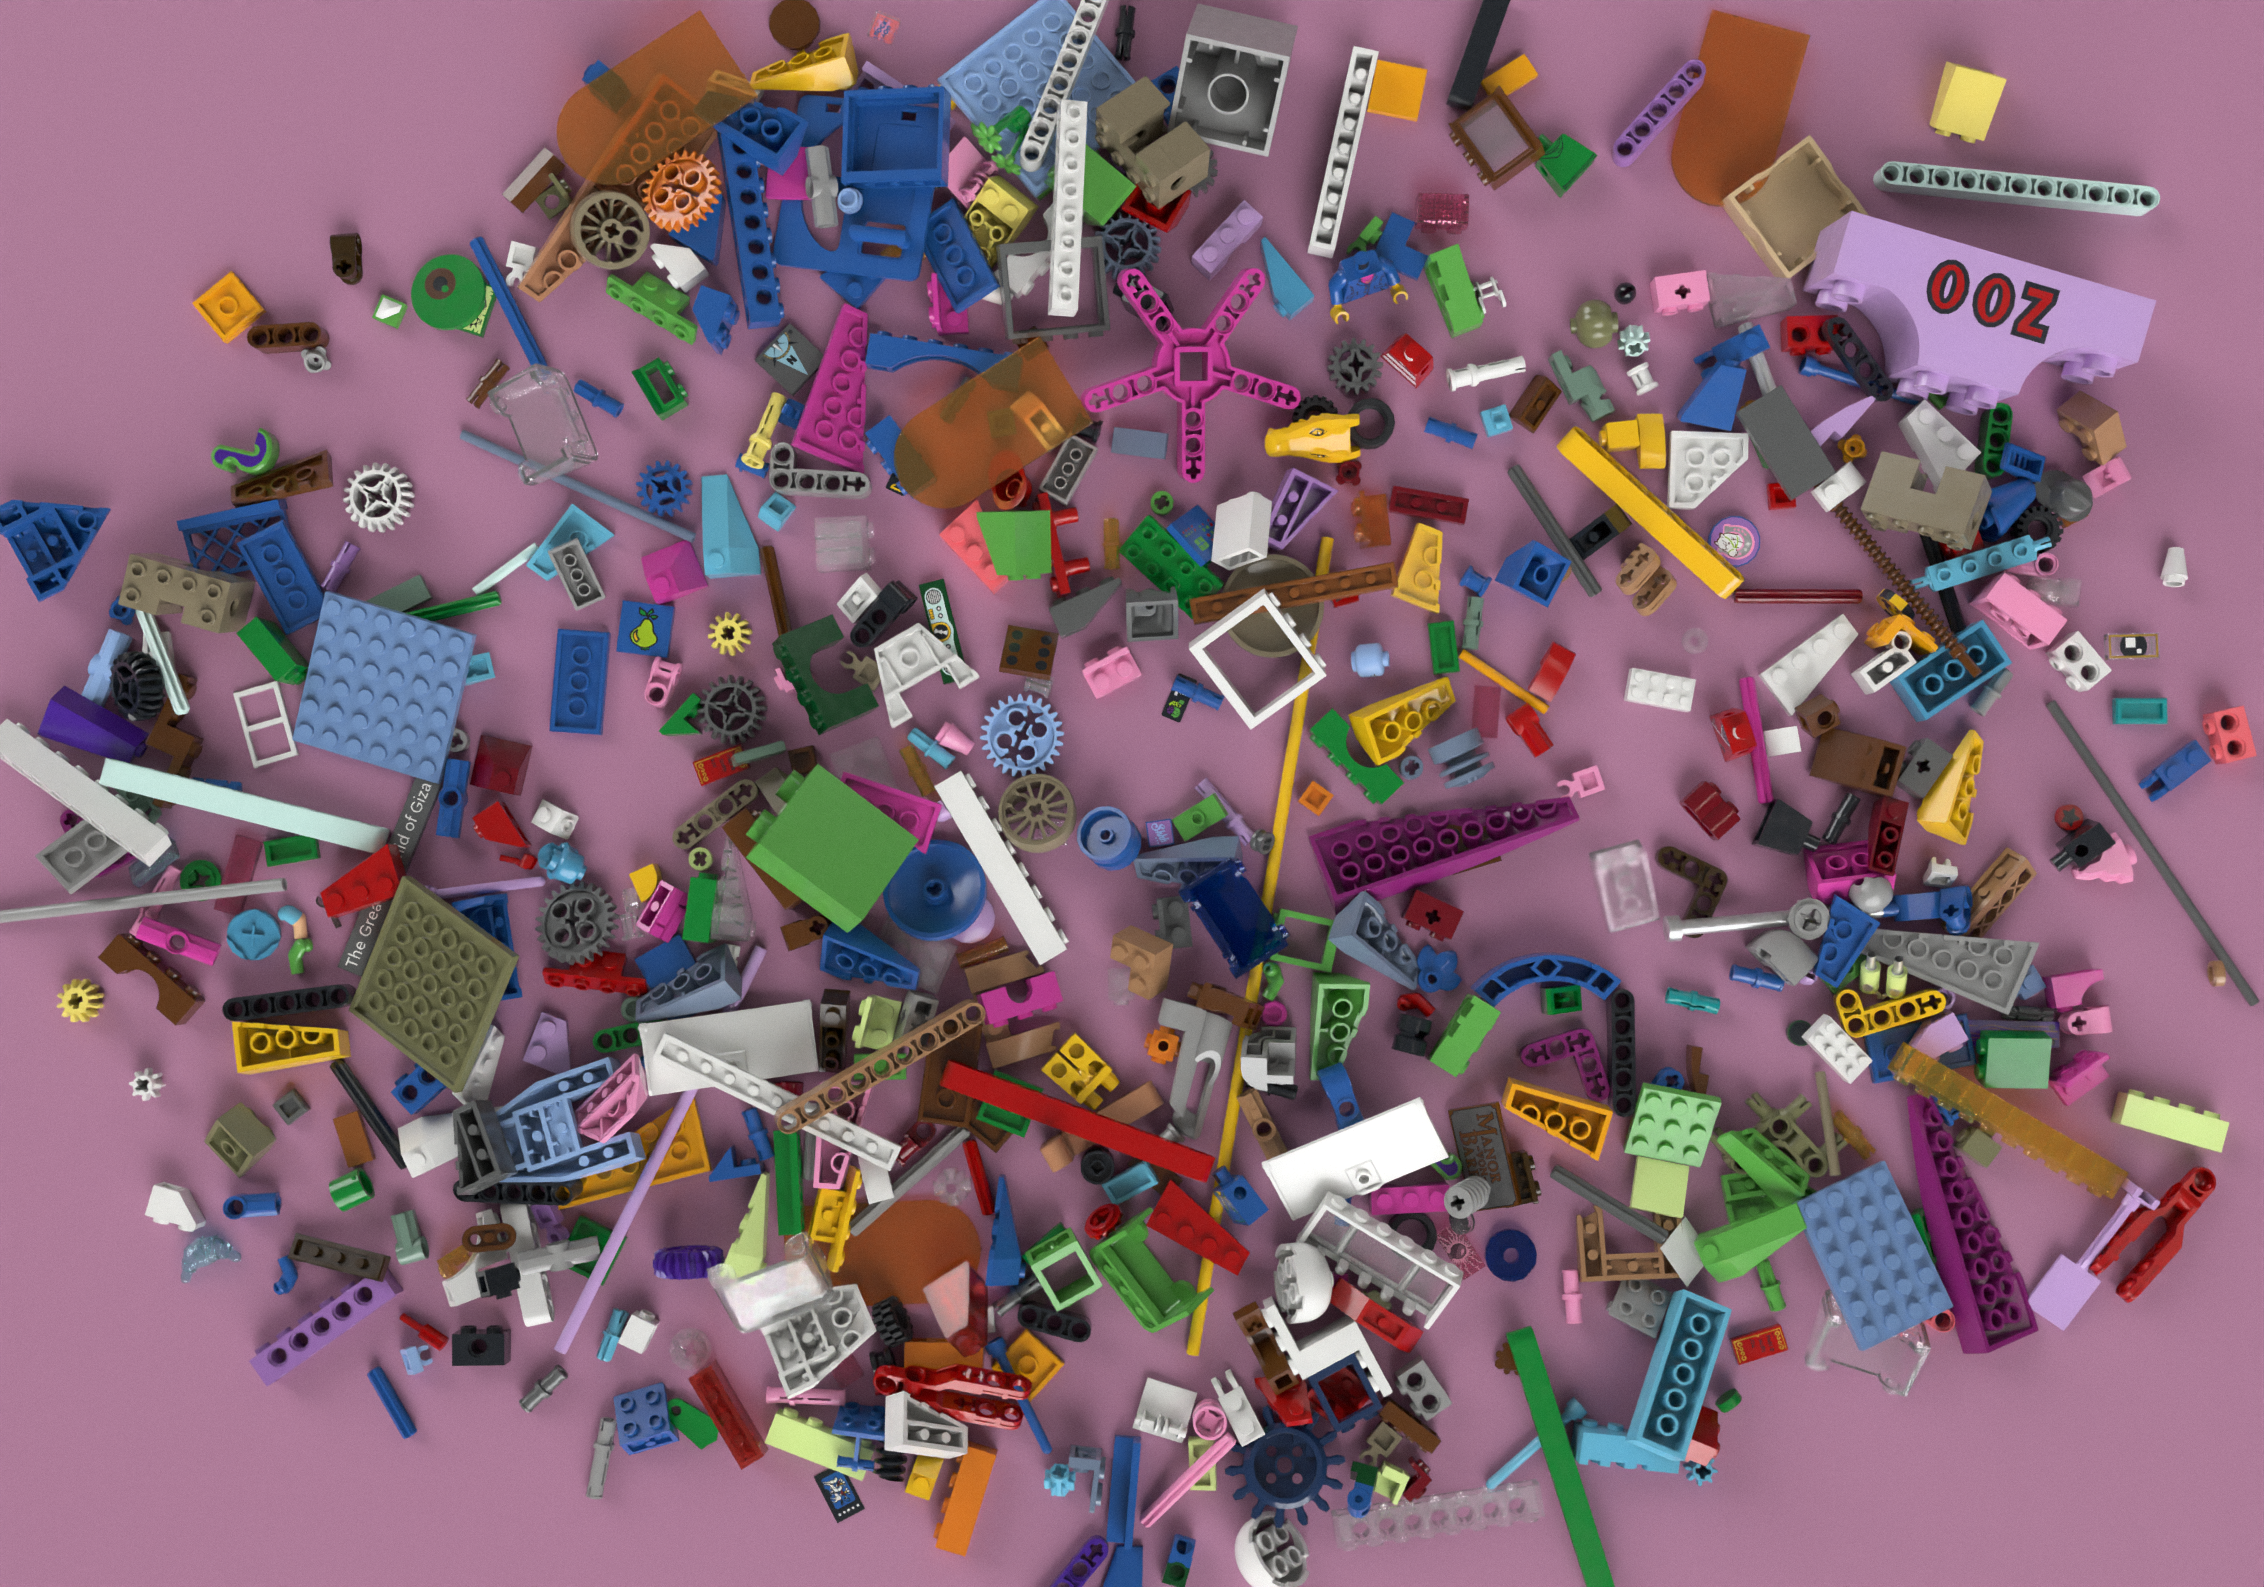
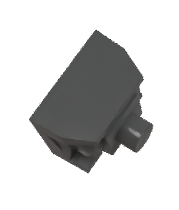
M1175 586L1171 587L1170 593L1156 591L1152 588L1142 590L1141 592H1136L1130 588L1126 589L1127 642L1179 639L1178 598Z

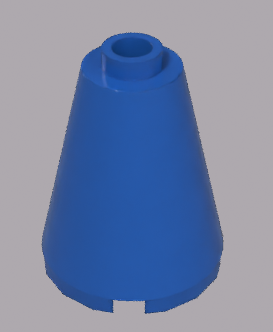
M2019 478L1991 488L1992 494L1978 529L1983 541L1990 543L2000 539L2036 498V488L2031 481Z

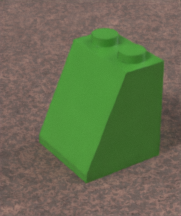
M1086 144L1083 221L1087 225L1104 226L1136 186ZM1055 164L1048 170V177L1044 181L1053 192Z
M1050 510L977 512V520L997 575H1008V580H1024L1023 575H1026V579H1041V574L1052 573Z

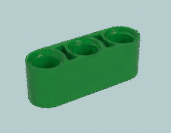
M1997 403L1995 409H1986L1981 416L1977 449L1981 453L1975 460L1974 468L1975 473L1985 475L1987 480H1991L2004 472V470L2000 469L2004 445L2010 442L2013 418L2011 407L2005 403ZM1993 411L2000 414V422L1993 418ZM1990 436L1996 438L1997 447L1991 445ZM1987 461L1994 465L1993 473L1988 471L1986 467Z
M667 1019L635 1022L600 1030L594 1035V1048L601 1053H608L641 1046L642 1040L638 1030L639 1024L667 1021ZM630 1028L635 1029L638 1033V1039L635 1042L630 1041L627 1037V1032ZM605 1033L609 1034L613 1039L610 1047H605L602 1043V1037Z

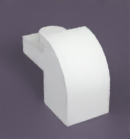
M1850 461L1838 469L1835 474L1825 479L1823 483L1811 491V494L1825 512H1828L1863 486L1866 480Z

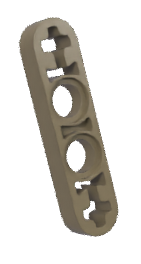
M749 779L737 782L680 825L672 835L674 845L680 849L694 847L751 804L759 795L758 785ZM743 785L752 786L753 789L750 791L752 796L744 795L738 799L742 802L739 806L737 800L730 794L734 792L738 796L743 792ZM724 799H729L733 803V809L728 814H723L719 809V804ZM703 815H709L712 818V826L706 830L699 826V818ZM691 823H693L694 828L699 833H701V835L698 837L697 833H693L688 838L690 841L689 844H687L686 842L680 843V833H689L691 830H693V828L689 826Z

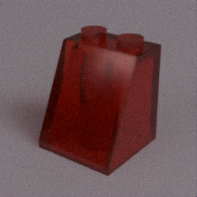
M968 1261L922 1288L945 1339L964 1358L977 1354L981 1348L988 1344V1286H985L986 1281Z

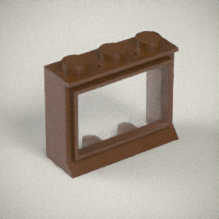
M1500 86L1455 121L1448 123L1451 133L1448 134L1456 147L1460 145L1463 147L1465 153L1462 155L1470 167L1476 165L1480 171L1477 173L1478 178L1485 187L1489 184L1493 191L1545 155L1542 143Z

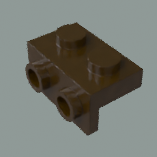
M1523 1149L1511 1152L1522 1201L1521 1205L1539 1203L1538 1196H1541V1189L1538 1180L1534 1181L1532 1171L1535 1170V1163L1532 1155H1528Z

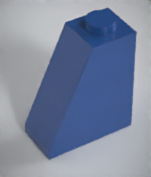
M721 194L715 195L719 203L710 206L714 212L705 213L707 220L698 219V227L692 223L690 224L689 231L682 227L680 233H677L674 229L668 233L674 242L684 248H690L694 254L715 267L718 265L726 210V200Z
M1725 359V363L1716 362L1678 411L1677 418L1681 422L1731 431L1747 371L1743 366H1740L1741 362L1732 359Z

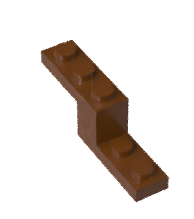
M179 673L178 678L186 698L189 700L196 693L198 679ZM167 697L146 744L174 756L166 773L189 778L192 773L191 766L193 761L202 752L203 745L201 744L204 739L177 727V723L182 721L185 714L177 715L174 712L169 697ZM156 798L152 802L153 805L166 809H171L172 806L176 805V803Z

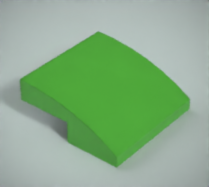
M1733 1173L1720 1176L1729 1224L1779 1208L1748 1174Z

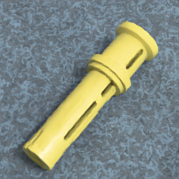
M776 392L771 394L756 433H753L749 438L750 445L747 452L742 455L741 460L752 468L762 469L764 466L763 459L765 454L772 447L771 436L780 417L781 410L787 402L784 395Z

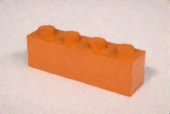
M968 1440V1454L957 1457L956 1462L961 1463L958 1473L953 1472L948 1487L953 1488L951 1497H945L941 1513H944L945 1517L943 1523L937 1522L933 1538L937 1539L935 1548L966 1556L998 1449Z

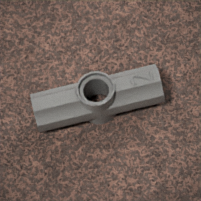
M808 147L805 149L808 170L805 187L807 197L812 201L815 227H835L838 225L835 201L838 194V183L836 177L832 175L829 147Z
M593 1236L570 1242L569 1240L556 1241L546 1244V1247L518 1252L521 1275L524 1276L547 1270L551 1272L572 1268L575 1264L598 1260L601 1254L598 1238Z

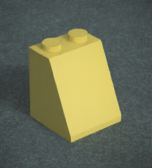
M1946 61L1929 125L1936 128L1935 133L1950 137L1952 132L1961 135L1960 140L1975 144L1976 139L1984 141L2007 79L1993 73Z

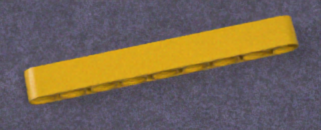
M1574 426L1557 444V449L1717 595L1727 599L1745 581L1743 575L1582 429Z

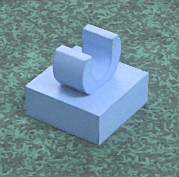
M422 1345L417 1348L416 1346H409L399 1350L408 1375H415L424 1371L423 1366L433 1362L432 1358L426 1360L420 1358L421 1352L429 1349L428 1345Z

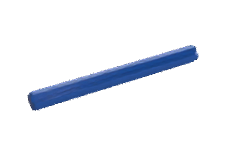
M476 237L472 239L470 246L537 378L546 377L551 373V370L484 238Z

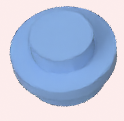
M845 188L839 193L837 204L844 213L853 214L862 207L863 197L857 189Z

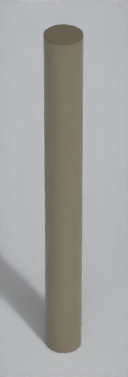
M1825 1071L1815 1072L1829 1172L1830 1176H1840Z

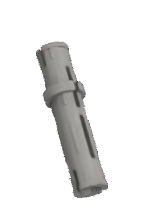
M602 1417L600 1419L597 1440L593 1444L595 1448L586 1492V1497L590 1499L603 1498L611 1451L615 1447L613 1440L617 1422L614 1418Z

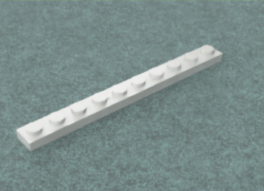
M664 1033L653 1056L772 1115H775L780 1107L799 1097L668 1033ZM809 1101L804 1106L806 1112H812L817 1108L816 1104ZM832 1112L802 1128L888 1171H891L902 1148L901 1145ZM786 1114L782 1117V1120L792 1124L794 1115Z

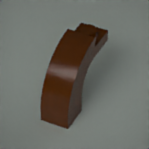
M1256 1301L1233 1312L1232 1314L1251 1346L1274 1393L1278 1395L1298 1384V1379L1293 1374L1285 1353L1281 1351L1274 1332L1267 1325Z

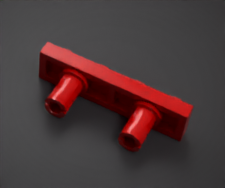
M1048 493L1037 494L1035 502H1032V509L1050 510L1051 572L1053 576L1049 578L1052 592L1057 593V598L1067 597L1071 593L1068 576L1090 572L1088 557L1068 561L1063 559L1056 529L1057 526L1078 522V512L1076 507L1053 511Z

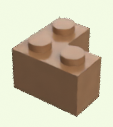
M2080 390L2057 409L2059 426L2065 432H2071L2079 437L2083 448L2082 453L2089 461L2094 460L2103 466L2127 447L2118 411Z
M1132 925L1114 934L1110 958L1131 968L1128 991L1150 1000L1167 989L1173 944Z

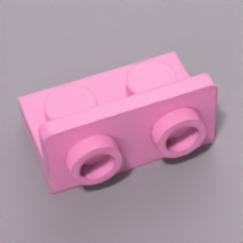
M1121 645L1107 652L1108 657L1100 661L1097 657L1084 664L1086 668L1082 670V673L1096 699L1142 676L1128 647L1122 649Z

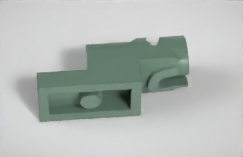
M1562 350L1553 353L1548 358V362L1569 406L1582 400L1580 405L1589 416L1591 422L1598 421L1614 413L1615 409L1611 400L1600 399L1606 393V389L1597 371L1591 365L1572 373L1571 369H1573L1571 360L1567 355H1563Z

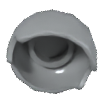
M1864 877V882L1861 885L1853 884L1850 887L1849 897L1859 910L1874 914L1884 909L1893 898V889L1890 882L1885 878Z

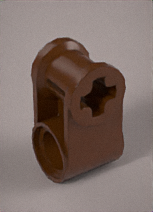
M817 915L780 927L788 952L822 939L823 934L832 921L824 915ZM817 922L819 924H824L825 928L821 929V932L820 930L815 931L814 926L817 925Z

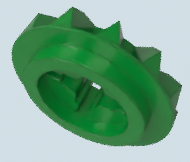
M196 860L189 863L180 875L181 889L204 887L203 885L193 886L199 880V873L201 876H210L205 881V887L221 885L223 882L220 875L221 871L214 863L206 860Z

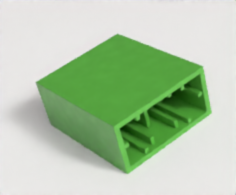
M819 764L806 777L793 770L775 794L786 802L776 817L764 809L747 831L746 835L754 840L756 844L746 858L848 933L865 918L919 839Z

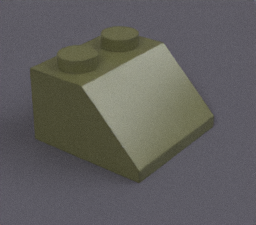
M240 1102L215 1121L204 1142L240 1179L271 1149L276 1138L272 1130L264 1126L256 1118L254 1111Z

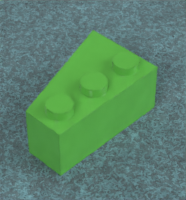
M1459 244L1430 254L1423 269L1450 337L1454 338L1480 328L1483 318H1485L1484 311L1481 305L1477 303L1475 289L1469 279Z
M1467 993L1428 1055L1427 1060L1455 1077L1458 1074L1462 1075L1469 1066L1470 1061L1468 1059L1473 1052L1476 1053L1484 1041V1036L1492 1029L1501 1012L1475 995Z

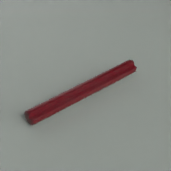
M1736 589L1733 599L1734 603L1859 604L1862 602L1863 593L1860 589Z

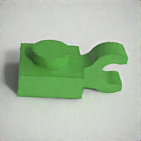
M1375 216L1361 232L1357 240L1348 246L1346 254L1349 255L1355 249L1366 252L1365 247L1369 243L1374 245L1383 233L1380 230L1383 221Z

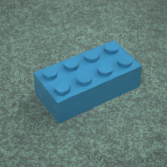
M1984 620L1973 622L1964 630L1953 635L1954 638H1959L1958 643L1965 645L1967 654L1983 671L1975 678L1957 658L1954 659L1949 654L1950 649H1945L1946 644L1943 642L1935 652L1925 654L1916 660V664L1890 681V684L1916 722L1929 719L2012 663Z

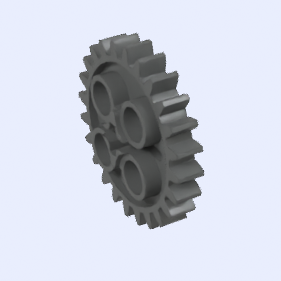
M581 881L579 886L573 882L570 884L569 889L561 885V893L559 894L554 890L551 891L554 898L552 900L544 899L547 907H539V910L544 914L535 919L542 923L541 926L535 928V931L542 934L537 938L539 942L544 943L541 948L549 952L548 955L554 959L557 957L559 962L564 963L566 961L570 965H574L575 961L583 965L585 957L590 961H594L593 954L595 952L602 956L601 947L610 948L611 946L607 942L608 938H616L611 933V930L619 928L618 925L613 923V920L619 918L618 914L612 912L617 908V905L610 903L613 898L605 894L606 891L601 887L597 889L595 884L590 883L588 885L584 881ZM592 903L590 911L585 913L586 907ZM567 909L566 915L561 918L562 911ZM594 928L593 934L587 938L588 931ZM567 933H569V938H568V940L565 941V942H562V941H563V937H564Z

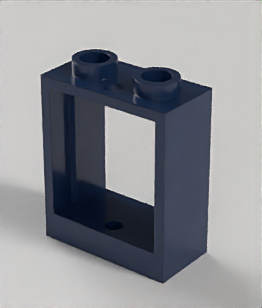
M1355 1353L1307 1378L1336 1433L1339 1431L1346 1433L1356 1426L1355 1422L1363 1418L1365 1421L1372 1419L1379 1414L1377 1410L1383 1408ZM1352 1364L1371 1403L1338 1421L1318 1382Z

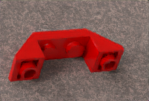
M1341 1277L1332 1288L1330 1303L1354 1321L1400 1350L1410 1353L1424 1333L1423 1330L1403 1317H1398Z

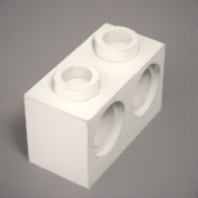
M2079 631L2067 634L2046 652V655L2050 658L2049 663L2057 671H2061L2066 677L2067 685L2078 692L2088 691L2112 671ZM2066 647L2072 652L2070 660L2064 654ZM2083 667H2085L2089 673L2087 680L2084 679L2081 675V670Z

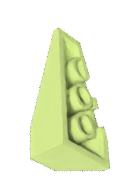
M764 1171L759 1178L748 1205L750 1211L745 1214L739 1226L740 1237L736 1238L735 1242L732 1243L720 1277L754 1283L758 1277L762 1278L768 1264L764 1260L767 1252L770 1172Z

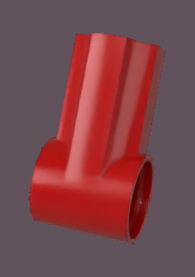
M1528 703L1505 717L1509 727L1517 736L1521 737L1534 758L1554 746L1539 724L1538 715Z

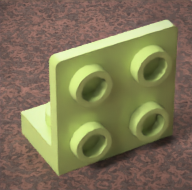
M873 994L867 996V999L862 1000L858 1015L862 1016L861 1023L855 1026L852 1041H856L855 1048L868 1047L879 1050L893 1042L903 1002Z

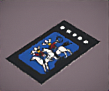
M829 1468L814 1476L837 1523L865 1509L848 1475Z

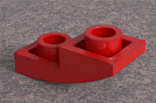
M1553 641L1540 662L1541 667L1529 684L1528 690L1551 702L1564 681L1576 653Z

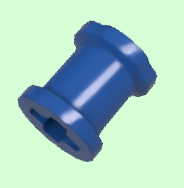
M1470 565L1458 585L1461 587L1466 586L1475 591L1478 597H1482L1492 578L1489 576L1486 578L1473 570L1474 567Z

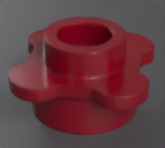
M1359 461L1337 463L1338 475L1335 480L1339 485L1350 483L1353 486H1357L1360 484L1361 478L1359 474L1362 464ZM1346 471H1351V474L1347 475Z

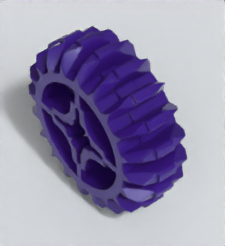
M671 1246L659 1249L654 1253V1274L659 1278L670 1280L714 1277L721 1273L725 1257L723 1256V1250L718 1246Z

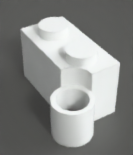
M1899 631L1890 643L1885 645L1887 650L1882 651L1851 673V676L1865 695L1875 693L1917 663L1908 651L1911 647L1912 639L1907 632ZM1896 636L1900 637L1903 641L1901 649L1897 648L1894 644Z

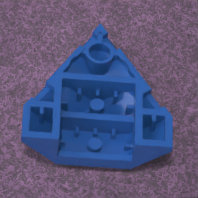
M10 500L0 505V534L9 541L28 575L26 580L39 602L66 588L111 511L110 508H90L80 505L46 502L33 503L24 502L23 500Z

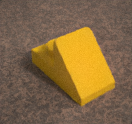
M917 1455L905 1492L929 1501L944 1458Z

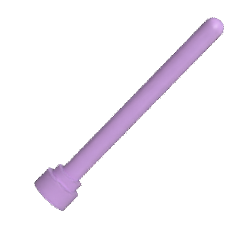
M538 876L437 889V887H432L431 885H425V887L441 899L541 887L545 885L546 880L544 877Z

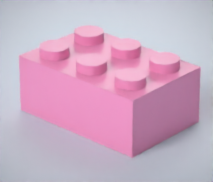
M2002 573L1987 579L1969 602L1971 606L2030 650L2050 645L2068 621L2062 616L2063 613L2060 609L2053 605H2047L2041 600L2042 597L2039 593L2032 589L2027 590L2020 584L2021 581L2010 573Z

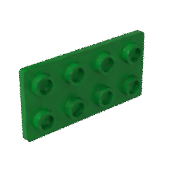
M1151 515L1144 518L1119 549V552L1161 591L1170 593L1171 587L1175 586L1178 607L1191 619L1193 617L1189 599L1217 594L1224 586V582L1208 568L1212 563L1211 560L1200 567L1167 529Z

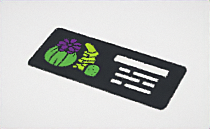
M1181 673L1178 674L1180 677L1186 680H1189L1195 684L1197 683V680L1193 678H1190ZM1171 690L1162 716L1176 722H1181L1190 698Z

